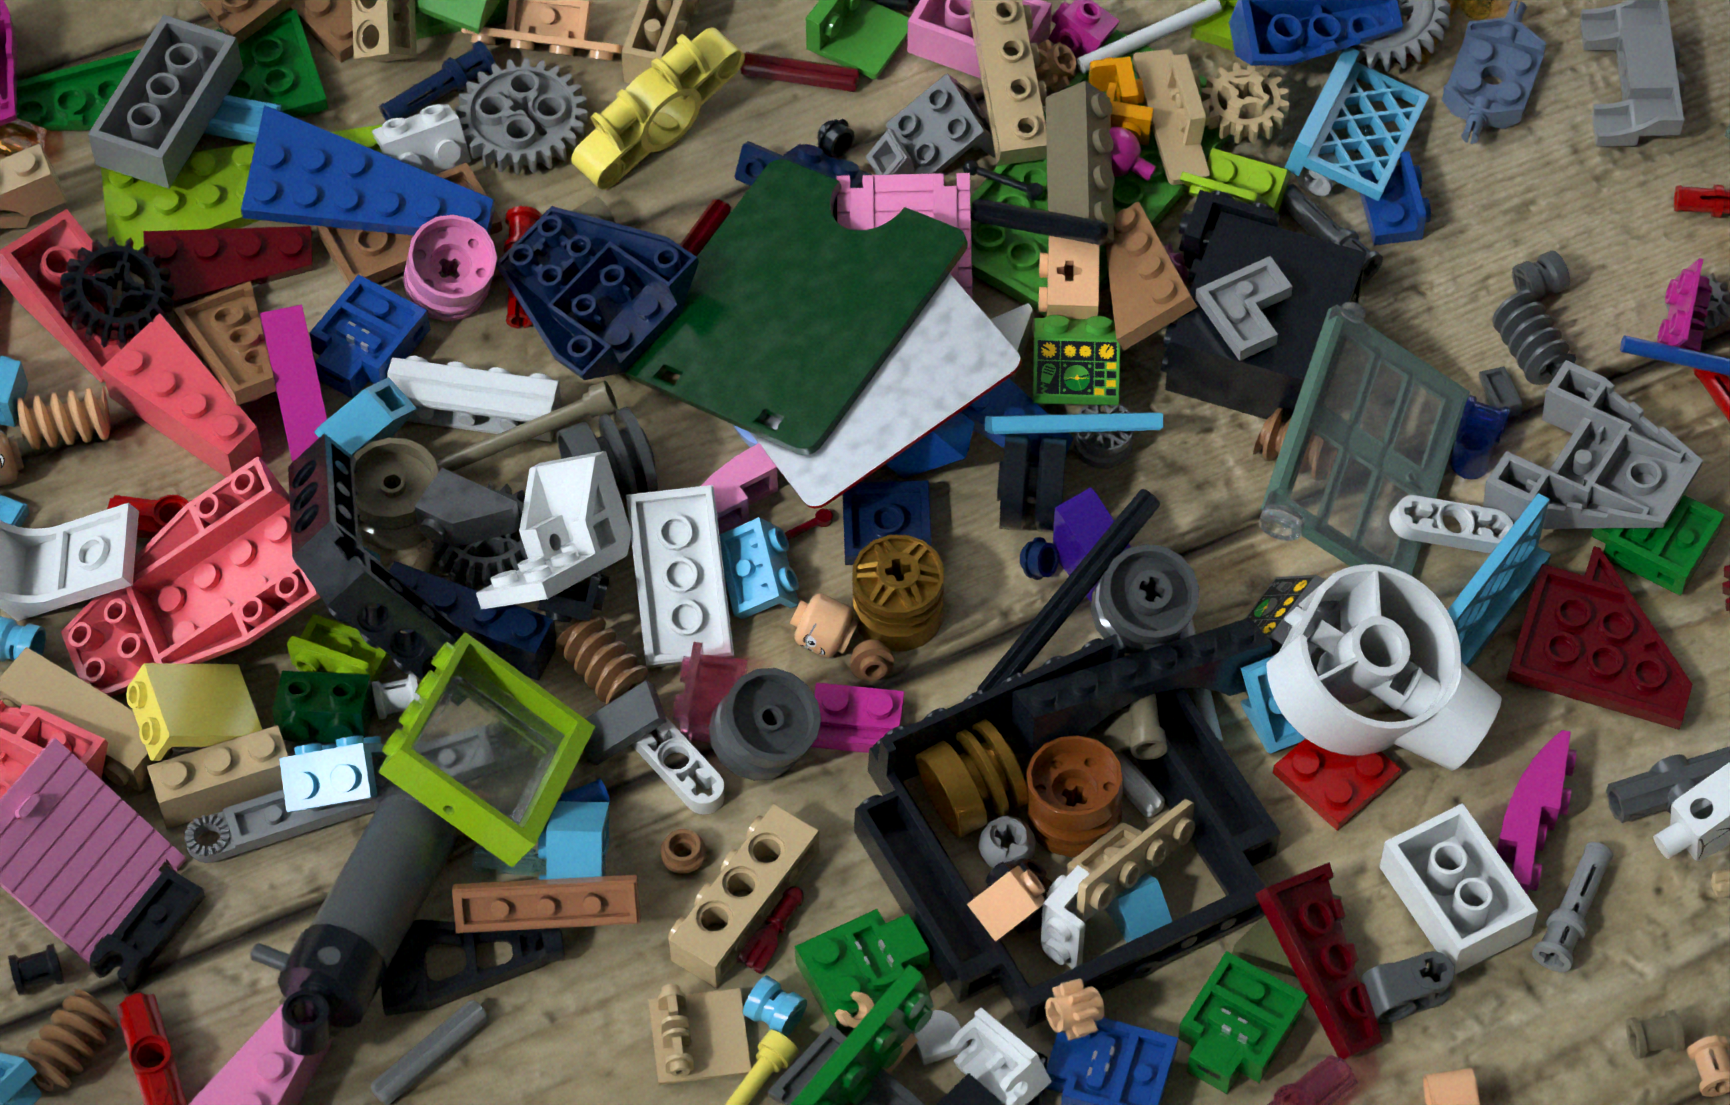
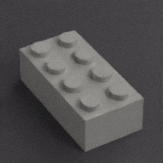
M163 15L88 133L96 165L170 189L207 129L211 118L213 119L223 103V98L229 93L243 70L237 38Z

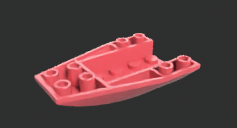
M257 456L187 503L135 556L133 585L94 597L61 631L78 678L112 698L127 692L129 683L132 682L143 663L201 664L253 643L321 598L292 557L289 494L264 461Z

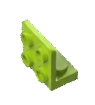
M1212 148L1207 161L1210 172L1209 179L1182 172L1179 180L1190 189L1188 193L1196 198L1200 190L1209 193L1221 191L1231 195L1234 200L1250 205L1252 203H1262L1268 205L1278 213L1292 173L1288 169Z

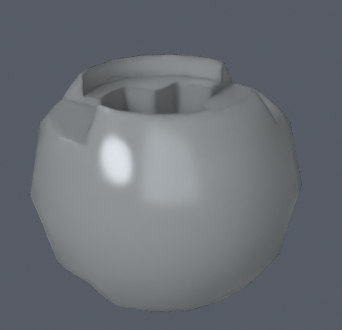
M1001 816L988 823L980 835L979 849L981 856L991 868H994L1000 862H1009L1022 858L1031 860L1036 852L1037 842L1033 831L1028 823L1018 817ZM1006 841L1014 842V844L1009 846V849L1001 847Z

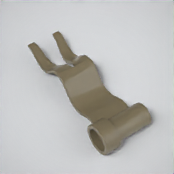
M1156 694L1132 702L1130 707L1122 708L1112 713L1083 736L1098 740L1110 748L1115 755L1120 751L1131 748V754L1135 758L1142 760L1159 758L1167 751L1165 731L1159 725ZM1005 740L1013 752L1027 753L1018 740ZM1028 766L1021 767L1024 780H1027Z

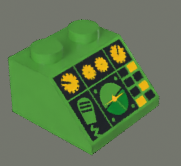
M1061 315L1035 318L1033 403L1119 405L1120 344L1116 339L1114 320L1103 316H1093L1088 319H1068Z

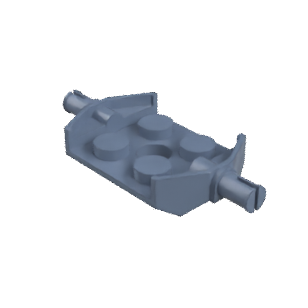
M1518 0L1510 2L1506 18L1469 21L1467 24L1465 38L1449 81L1444 86L1442 101L1452 115L1466 120V126L1461 137L1467 143L1471 132L1470 144H1475L1479 140L1482 128L1491 126L1504 129L1519 123L1522 119L1545 54L1547 43L1521 23L1527 9L1526 5L1521 1L1517 13L1515 12ZM1495 76L1502 82L1492 85L1486 83L1483 78Z

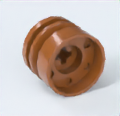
M1079 735L1059 737L1044 744L1032 756L1027 769L1029 827L1033 831L1037 842L1052 853L1071 858L1077 857L1122 822L1121 798L1123 778L1121 764L1110 748L1096 739Z

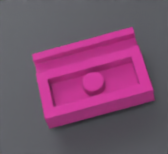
M816 682L814 696L819 704L821 723L817 739L810 747L869 753V748L873 747L888 731L901 726L904 691Z

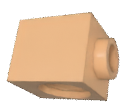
M1018 865L967 905L996 942L1043 905L1045 898L1042 896V893L1045 892V889L1034 873L1030 870L1024 872Z

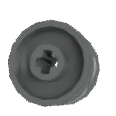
M1143 544L1127 548L1112 560L1092 593L1091 615L1096 630L1104 639L1117 633L1126 646L1125 654H1134L1176 641L1190 623L1198 608L1199 585L1194 570L1181 555L1164 546Z
M778 668L755 669L741 676L713 710L709 725L711 746L720 762L734 774L753 781L773 780L788 772L817 739L821 723L819 704L809 686L793 673Z

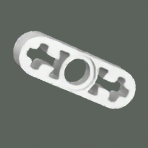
M1417 495L1404 497L1393 508L1389 517L1390 525L1394 532L1404 539L1485 553H1492L1514 525L1510 517L1498 509ZM1409 511L1411 512V516L1405 515V513ZM1443 516L1454 517L1461 525V533L1449 531L1443 523ZM1413 519L1419 520V522L1415 524L1413 523ZM1487 525H1490V526H1491V530L1488 529V528H1485V527H1486ZM1493 533H1496V534H1499V535H1498L1497 537H1494V536H1493Z
M667 717V722L656 728L657 738L662 743L658 749L657 741L650 733L631 744L693 812L711 814L723 805L725 791L721 775ZM672 753H682L689 758L688 764L681 769L668 768L664 764V760ZM695 773L696 781L703 789L706 790L712 787L711 796L708 797L704 793L697 795L696 784L691 779Z

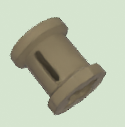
M1676 1010L1666 1011L1663 1017L1642 1021L1637 1017L1627 1019V1039L1631 1052L1636 1059L1645 1058L1648 1052L1671 1048L1674 1052L1684 1050L1685 1035L1681 1019Z

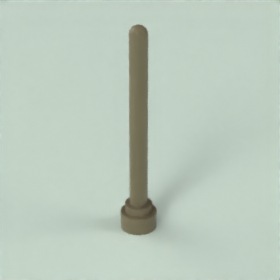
M607 381L599 382L588 388L589 392L582 394L583 399L435 460L438 471L444 468L453 472L587 415L594 418L604 414L609 416L615 414L616 410H618L615 396Z

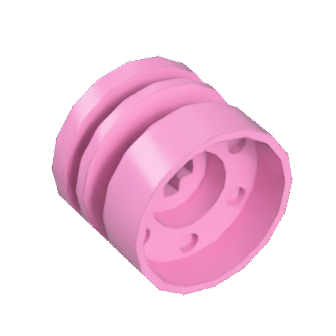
M446 215L435 217L421 225L412 237L403 281L406 295L410 301L428 310V317L442 321L464 319L478 311L488 297L497 255L494 242L485 228L470 218ZM441 271L446 275L450 274L451 272L455 273V279L450 275L447 276L445 279L442 278Z

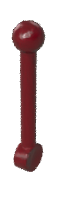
M825 508L819 509L815 514V518L784 532L787 539L790 540L816 526L828 527L832 523V512Z

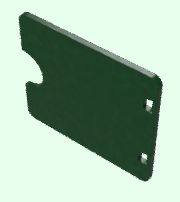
M785 159L775 160L764 168L697 256L699 264L681 314L624 372V375L629 379L801 455L812 454L824 444L963 256L968 246L967 239L959 228L906 207L893 219L876 228L868 230L847 229L838 224L833 216L834 201L842 188L838 180ZM667 370L680 375L675 385L660 379ZM768 414L782 420L776 430L761 424Z

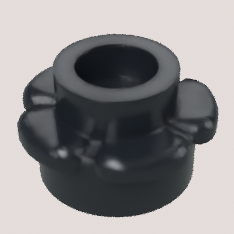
M845 119L829 120L818 131V148L825 155L829 153L833 157H840L853 144L854 131L849 128V124Z

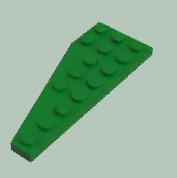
M296 9L282 12L238 45L243 70L227 95L281 105L283 113L295 118L328 109L327 99ZM221 29L214 30L217 32L224 33ZM141 49L17 81L16 120L0 126V131L91 130Z

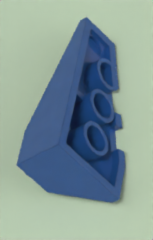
M1238 0L1229 21L1235 56L1251 66L1294 65L1399 32L1403 28L1398 0Z

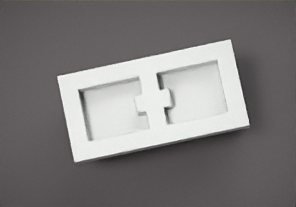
M980 1008L974 1013L975 1017L962 1027L950 1042V1045L958 1050L968 1040L972 1039L969 1047L962 1050L954 1062L959 1070L965 1075L970 1073L1005 1105H1026L1052 1081L1038 1054L984 1009Z

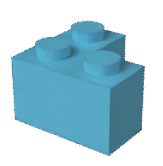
M557 801L538 839L539 859H546L547 875H540L539 880L606 876V857L609 849V802Z

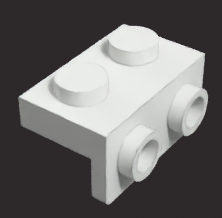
M436 104L422 109L420 114L406 119H390L384 122L382 127L372 131L382 154L431 174H437L466 162H471L460 119L449 105Z
M1079 865L1067 877L1061 875L1053 882L1048 890L1047 899L1043 902L1040 945L1051 960L1061 965L1065 963L1072 969L1082 964L1085 922L1076 917L1078 885L1090 874Z

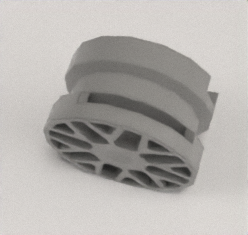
M1120 404L1086 405L1078 414L1115 413L1117 410H1121V413L1130 412ZM1101 406H1104L1105 411H1101ZM1134 431L1075 432L1074 449L1077 456L1089 466L1101 469L1117 467L1125 462L1132 452Z

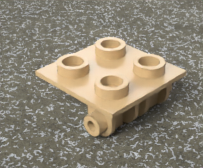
M667 984L661 988L662 993L658 998L648 999L658 1085L744 1075L750 1072L751 1065L741 988L685 995L683 991H680L679 985Z

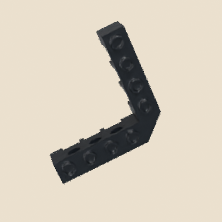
M324 433L288 466L293 560L307 576L335 619L342 623L346 621L360 632V635L368 645L375 649L380 647L392 657L394 663L401 671L406 674L413 673L422 680L430 670L433 672L436 670V667L431 664L432 657L437 654L446 642L453 646L465 631L447 618L444 612L437 610L417 594L413 587L409 584L406 585L387 570L383 563L363 548L362 534L358 530L360 511L357 509L356 496L359 494V489L355 487L354 476L357 472L356 458ZM373 603L382 604L375 608L368 607V605ZM406 629L414 630L413 632H410V633H401V632H400V631L406 630ZM450 683L445 688L440 699L445 698L457 708L471 695L458 685Z

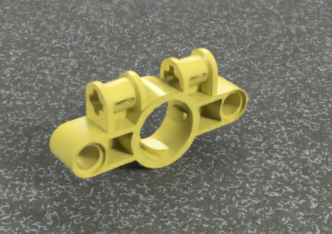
M711 27L704 30L692 41L681 34L676 38L677 44L661 59L654 58L651 61L652 67L637 76L625 91L620 89L616 93L617 99L600 114L594 113L591 116L596 129L575 148L571 161L600 190H606L614 186L650 152L662 151L681 139L696 120L700 107L740 70L745 59L744 53L716 28Z

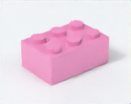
M920 0L908 20L907 52L981 79L969 16L972 0ZM1022 0L1023 5H1030L1033 28L1028 30L1030 43H1037L1038 45L1047 40L1050 35L1052 4L1043 0Z

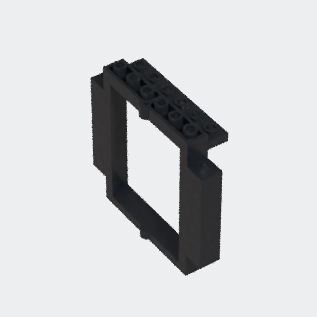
M1117 633L1103 640L1101 638L1093 639L1074 653L1065 657L1061 655L1055 656L1038 669L1026 674H1014L1006 679L1002 685L986 692L983 690L976 691L957 705L948 709H935L921 721L907 727L898 726L888 731L873 747L869 748L868 773L883 796L873 795L865 799L859 807L855 808L854 832L903 913L910 915L930 950V957L958 1003L960 1004L1000 985L1027 1029L1047 1020L1046 1001L1049 998L1055 997L1052 990L1053 987L1080 978L1084 988L1092 986L1097 989L1099 994H1102L1134 978L1141 979L1147 977L1159 966L1265 916L1255 894L1266 886L1252 866L1276 856L1281 832L1184 688L1155 693L1159 725L1165 731L1167 751L1156 759L1142 760L1136 758L1156 790L1164 797L1165 804L1169 810H1172L1184 799L1194 803L1193 821L1195 822V830L1190 842L1226 897L1032 988L1027 983L1001 939L995 942L967 904L975 897L904 785V781L919 775L915 763L916 754L941 741H945L960 755L957 745V733L966 729L973 734L972 725L984 719L994 725L1003 739L1011 734L1013 691L1124 657L1126 646Z

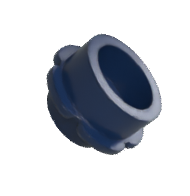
M1042 537L1034 538L1033 542H1028L1021 550L1020 565L1025 575L1029 578L1033 577L1034 580H1040L1043 577H1050L1058 567L1059 553L1057 547L1053 543H1048Z

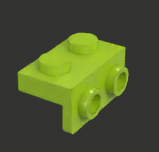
M314 613L300 638L291 636L287 642L291 663L300 671L370 674L371 683L379 680L391 658L380 647L375 649L368 645L356 628Z

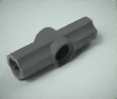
M1730 746L1690 759L1681 754L1672 755L1657 762L1648 772L1608 784L1606 793L1609 808L1614 818L1620 820L1621 823H1625L1666 809L1671 814V804L1676 799L1730 762Z

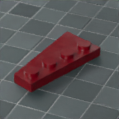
M311 226L143 231L144 245L147 244L149 247L148 258L160 255L162 258L160 268H170L171 278L168 282L175 285V293L170 297L173 299L174 304L180 303V305H185L197 301L199 297L218 293L251 281V284L256 282L264 284L313 271ZM144 282V289H148L147 285Z
M1330 862L1265 887L1255 895L1341 1062L1378 1045L1383 1040L1366 985L1359 982L1356 974L1355 962L1359 961L1354 943H1347L1341 920L1346 915L1341 899H1334L1329 880L1334 878Z

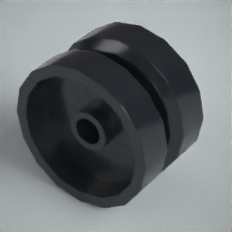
M1006 434L1003 461L999 462L997 501H1001L999 529L1022 530L1026 525L1028 504H1036L1035 527L1038 532H1054L1055 507L1063 502L1067 438L1045 436L1040 442L1039 462L1031 463L1032 442L1028 435Z

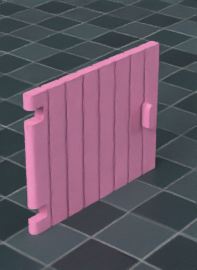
M944 173L863 175V188H850V175L837 176V180L842 186L837 194V223L847 229L868 230L876 228L893 219L906 207L962 230L967 239L968 246L950 274L972 298L970 173H956L957 186H944Z
M53 738L0 799V886L89 966V959L95 949L94 946L100 939L103 940L107 934L111 935L159 877L161 872L158 869L163 863L166 862L173 870L178 871L187 860L184 855L172 846L159 832L154 830L147 821L138 815L109 786L104 784L97 775L89 770L85 764L56 738Z

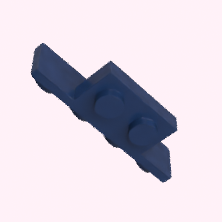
M747 141L741 148L735 179L751 186L769 163L778 159L791 161L836 180L837 176L850 175V188H863V175L872 174L860 170L859 166L852 161L837 160L825 155L820 148L814 145L799 144L784 155H780ZM836 196V199H835L834 205H833V216H834V219H835L836 222H837V196Z

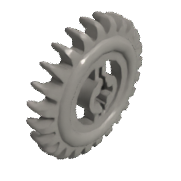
M1398 0L1402 23V16L1412 13L1411 18L1403 25L1402 30L1351 46L1360 51L1356 62L1359 63L1365 57L1367 58L1368 68L1374 69L1376 61L1381 59L1386 72H1389L1392 58H1396L1400 62L1401 67L1405 69L1407 65L1406 54L1410 53L1420 63L1422 59L1420 46L1427 48L1430 53H1433L1434 41L1432 37H1436L1439 42L1444 40L1443 29L1447 30L1450 26L1448 16L1451 13V6L1447 2L1448 0ZM1338 50V57L1340 56L1342 50Z

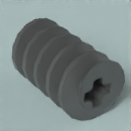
M1523 290L1507 298L1498 307L1492 319L1493 327L1500 333L1501 339L1508 346L1510 354L1516 358L1517 365L1524 371L1525 378L1531 384H1549L1565 360L1575 364L1576 355L1568 353L1570 350L1568 342L1560 340L1562 333L1560 329L1553 327V318L1548 314L1545 315L1546 307L1541 302H1537V293L1533 290Z

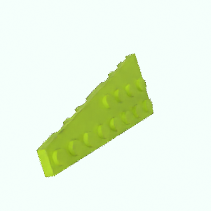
M383 124L331 132L382 153L372 131L382 127ZM256 143L192 152L170 189L101 167L108 243L109 239L114 236L118 246H125V242L131 238L134 243L133 249L139 250L144 246L143 231L242 228L261 221L245 219L241 212Z

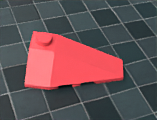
M65 209L0 250V279L16 300L102 383L105 379L101 368L121 349L118 347L117 340L110 339L108 346L105 348L101 345V336L96 335L94 339L87 341L85 338L87 328L74 331L72 327L74 317H65L63 314L64 305L67 303L59 300L60 290L64 288L60 284L61 275L68 272L66 267L70 258L78 260L77 254L81 247L92 252L93 243L92 239L68 209ZM85 296L96 310L105 314L104 308L100 304L90 301V297Z

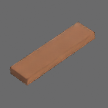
M638 875L454 884L452 888L456 933L640 924L641 921Z

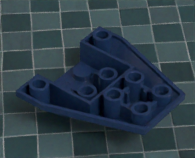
M551 206L496 262V267L554 359L583 380L624 373L676 320L683 310L699 260L695 255L666 236Z

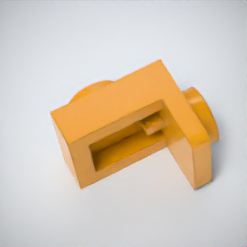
M1109 57L1090 62L1089 83L1102 92L1107 91L1109 82L1117 83L1116 102L1134 105L1144 103L1142 79H1135L1131 57Z
M1109 82L1106 95L1110 97L1112 104V114L1110 115L1111 127H1123L1131 131L1141 145L1149 146L1154 108L1116 102L1117 83Z

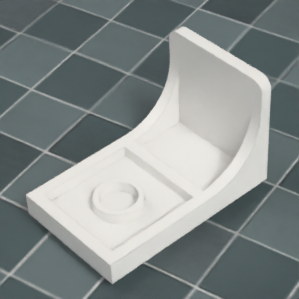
M126 503L58 526L42 529L17 527L0 520V609L15 620L21 621L132 586L139 511L130 503Z

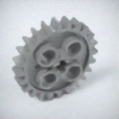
M528 58L523 60L521 67H515L514 62L509 59L507 61V69L501 70L496 64H492V75L488 76L483 72H478L479 84L474 82L466 83L467 94H459L460 106L455 107V111L460 119L467 147H470L471 157L474 159L482 156L485 167L497 161L499 172H503L508 165H514L515 174H520L522 167L528 165L532 173H536L537 163L543 162L550 169L553 168L552 158L554 156L565 161L567 159L566 148L575 150L578 146L577 138H585L584 126L588 125L586 97L582 96L580 84L573 85L571 74L561 77L560 66L558 65L546 71L544 60H541L534 68L530 67Z

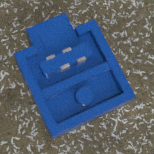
M358 274L309 333L313 352L319 355V358L315 361L319 381L353 399L368 381L375 384L386 379L391 359L393 357L401 359L409 357L431 330L428 310Z
M1104 1017L1101 1021L1095 1022L1098 1029L1097 1032L1090 1033L1087 1036L1068 1040L1066 1033H1057L1046 1068L1052 1082L1045 1089L1062 1093L1061 1105H1161L1176 1056L1177 1037Z

